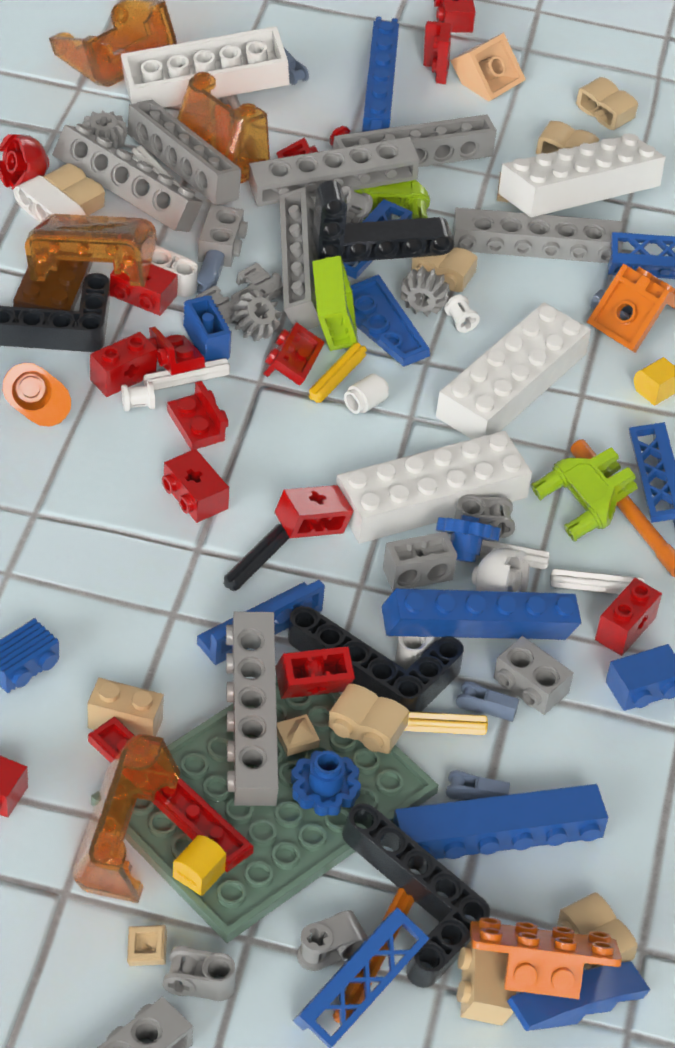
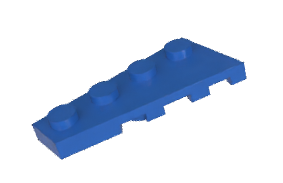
M379 274L351 285L356 327L403 367L430 357V348Z

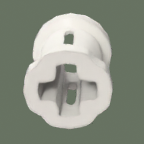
M461 294L455 295L444 306L446 314L452 316L456 329L461 333L473 330L480 321L478 313L469 307V301L466 296Z
M147 382L146 386L128 387L126 384L121 385L124 411H129L130 408L146 406L149 409H155V393L152 382Z

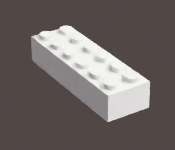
M277 26L121 54L124 80L131 104L153 100L162 108L289 85L288 60Z
M624 134L613 139H602L600 142L584 143L574 148H562L552 153H540L526 159L518 158L513 162L502 164L498 194L529 217L540 216L658 187L661 185L665 156L656 151L653 146L641 141L638 136Z
M543 302L439 392L436 418L471 439L500 432L586 355L591 329Z
M501 431L338 474L336 485H338L354 510L348 525L358 543L361 544L437 523L438 517L454 518L458 500L465 495L506 497L511 502L525 499L528 497L532 471L506 431Z

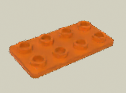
M489 917L480 918L479 921H472L470 925L472 948L508 953L504 990L579 999L584 963L612 967L621 966L622 957L617 941L605 932L591 931L589 935L574 934L575 931L567 927H553L552 931L538 929L537 925L528 922H517L516 926L503 925L500 920Z

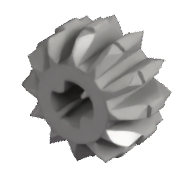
M102 110L101 113L92 112L91 116L84 117L83 125L92 129L91 134L96 137L102 136L113 142L111 146L116 149L124 147L127 127L122 116H115L114 111L105 113Z
M424 266L419 271L412 269L402 281L400 299L406 301V308H414L415 315L420 311H423L426 316L431 311L438 314L448 301L449 283L444 282V275L435 274V268L430 272Z
M259 290L253 291L251 294L248 292L244 293L232 307L235 312L231 315L230 319L238 322L235 330L242 329L244 331L243 338H248L251 335L254 342L259 341L261 338H269L281 324L278 319L281 317L282 312L275 310L278 301L271 303L269 301V293L261 296Z

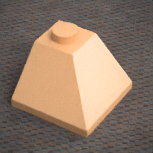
M504 33L450 60L461 84L487 101L493 100L526 80Z

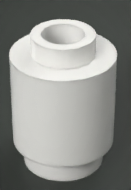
M370 374L348 388L344 394L345 404L355 414L365 413L388 398V384L384 378L376 374Z

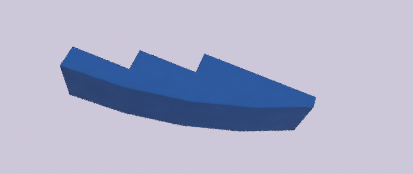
M628 961L622 962L620 967L600 966L584 970L579 999L521 992L511 996L507 1002L525 1031L576 1025L585 1015L610 1012L618 1002L643 999L650 991V988L633 963Z

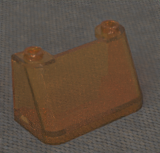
M123 0L117 3L111 11V20L114 28L97 37L74 38L70 33L61 32L49 38L52 50L58 58L96 85L110 87L124 80L121 54L177 44L164 0Z
M208 72L196 73L188 82L177 119L241 168L240 184L249 181V163L270 160L267 113L251 103H245L240 105L239 108L231 109L211 95V90L216 87L215 77Z
M50 214L29 232L25 241L30 279L32 281H45L49 269L51 271L58 270L59 260L113 263L114 274H120L122 271L130 277V286H145L157 243L156 229L150 221L143 218Z
M143 734L133 736L125 743L107 768L73 868L74 880L83 891L139 903L144 886L141 881L131 876L132 865L129 861H125L127 850L123 840L137 798L154 801L155 793L159 789L166 786L176 789L181 772L163 738Z

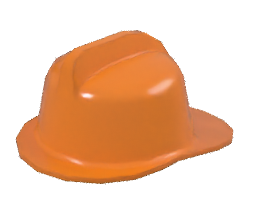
M21 363L13 366L3 379L2 390L5 399L30 421L40 426L50 427L60 424L67 417L71 409L69 391L59 380L42 367L34 363Z

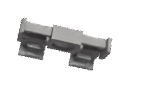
M256 263L237 274L236 283L238 285L249 283V286L231 295L230 301L228 296L224 298L220 294L221 290L216 285L196 295V298L207 295L212 296V300H214L216 307L219 308L228 326V324L234 321L230 319L231 315L235 312L232 309L233 304L244 293L248 292L251 294L253 291L259 290L261 296L269 293V301L283 294L282 277L278 273H273L271 278V275Z

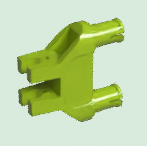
M416 180L354 190L356 193H366L372 197L373 204L370 213L385 199L412 211V219L428 218L426 209L430 205V197L427 190Z
M612 447L591 459H562L554 464L551 472L530 484L534 494L540 501L552 492L564 487L568 488L583 506L586 512L568 524H564L566 533L574 542L595 528L604 529L608 527L613 519L617 502L638 489L637 484L634 482L636 476L629 467L616 473L621 469V466L617 462L619 456Z

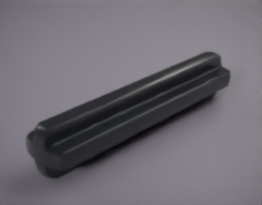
M277 524L224 576L223 584L226 588H229L231 591H237L289 539L282 524Z

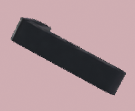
M330 180L323 182L317 188L312 236L319 260L340 255L343 262L439 256L449 253L454 248V239L449 224L444 218L433 217L346 224L347 204L341 185L336 181Z
M92 273L84 278L79 311L0 306V346L82 352L100 350L105 343L109 313V278L101 273Z
M297 607L290 614L288 641L295 649L301 652L349 647L355 676L351 684L365 687L378 697L394 700L409 711L422 712L460 673L464 647L454 637L446 636L438 639L405 670L310 607Z
M365 803L357 804L351 808L343 826L342 836L344 841L398 888L405 889L407 895H411L418 905L440 922L428 934L430 939L409 961L406 970L407 977L412 984L422 988L430 987L458 959L461 948L466 947L471 941L470 925L472 921L467 919L465 915H470L476 921L483 917H489V905L480 895L375 807ZM357 823H358V824H362V825L365 826L366 828H365V829H364V828H360V827L357 826L356 824H357ZM383 846H387L391 848L393 851H388L384 849ZM410 869L417 870L420 875L413 873ZM437 892L446 894L448 898L440 896ZM442 938L450 939L454 945L446 943ZM420 961L429 963L432 968H426Z

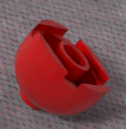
M8 134L0 144V152H3L2 160H0V179L5 187L11 186V189L14 190L16 186L38 175L45 176L49 167V158L43 145L37 139L29 135Z

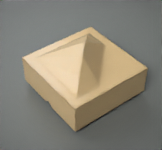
M307 714L277 722V736L287 756L319 747L320 739Z
M166 926L129 927L127 953L129 966L166 965Z

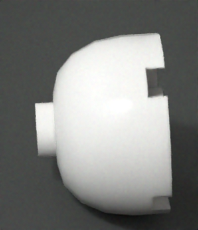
M499 548L488 553L482 559L479 566H476L473 570L472 582L476 585V591L527 592L529 563L523 562L522 556H527L526 552L518 549Z

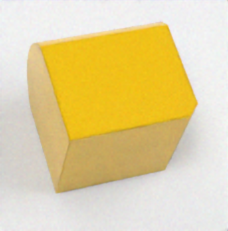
M662 357L641 369L634 376L636 391L654 406L674 395L675 366Z
M198 835L173 861V878L200 896H203L225 872L226 853L212 839Z

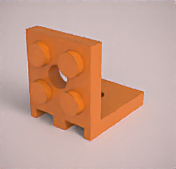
M623 263L587 323L636 353L666 304L675 309V288L653 276L640 266L635 271ZM625 306H631L633 309V314L628 320L620 318V312Z

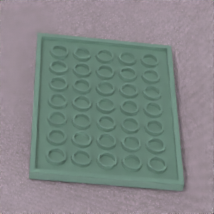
M276 676L277 722L307 714L320 739L318 748L287 756L277 736L278 795L276 806H234V792H227L228 771H234V762H227V741H233V732H227V711H233V704L156 753L169 768L254 846L253 854L229 872H224L203 896H200L173 878V861L193 840L124 775L91 795V805L226 943L356 852L344 841L342 836V829L351 808L341 807L340 813L336 816H319L315 813L314 808L302 809L298 801L293 799V785L290 781L291 771L299 759H310L314 751H334L341 758H350L353 765H356L360 771L358 781L361 783V791L354 806L361 803L369 804L375 807L392 823L395 809L420 806L438 792L439 785L396 745H394L389 754L373 752L367 749L359 740L342 738L335 734L329 727V712L341 696L339 693L281 699ZM252 705L246 706V707H248V708H256L255 706H252ZM246 735L249 738L257 737L255 735ZM253 764L246 765V766L249 767V768H257V767H258V766L253 765ZM358 823L356 824V825L359 826L360 828H364V829L366 828V827L363 826L362 824H358Z

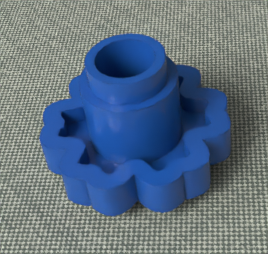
M461 515V519L438 517L436 531H447V534H451L450 540L457 553L456 560L475 563L476 557L480 556L482 541L499 542L501 528L479 523L480 518Z
M314 751L310 759H299L291 771L292 797L298 801L302 809L314 808L315 813L319 816H336L340 813L341 807H353L356 799L360 796L359 768L353 765L350 758H341L334 751Z

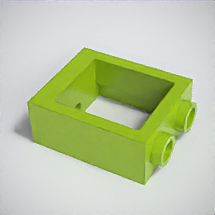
M341 255L312 261L317 315L329 350L349 348L354 343H358L353 291Z

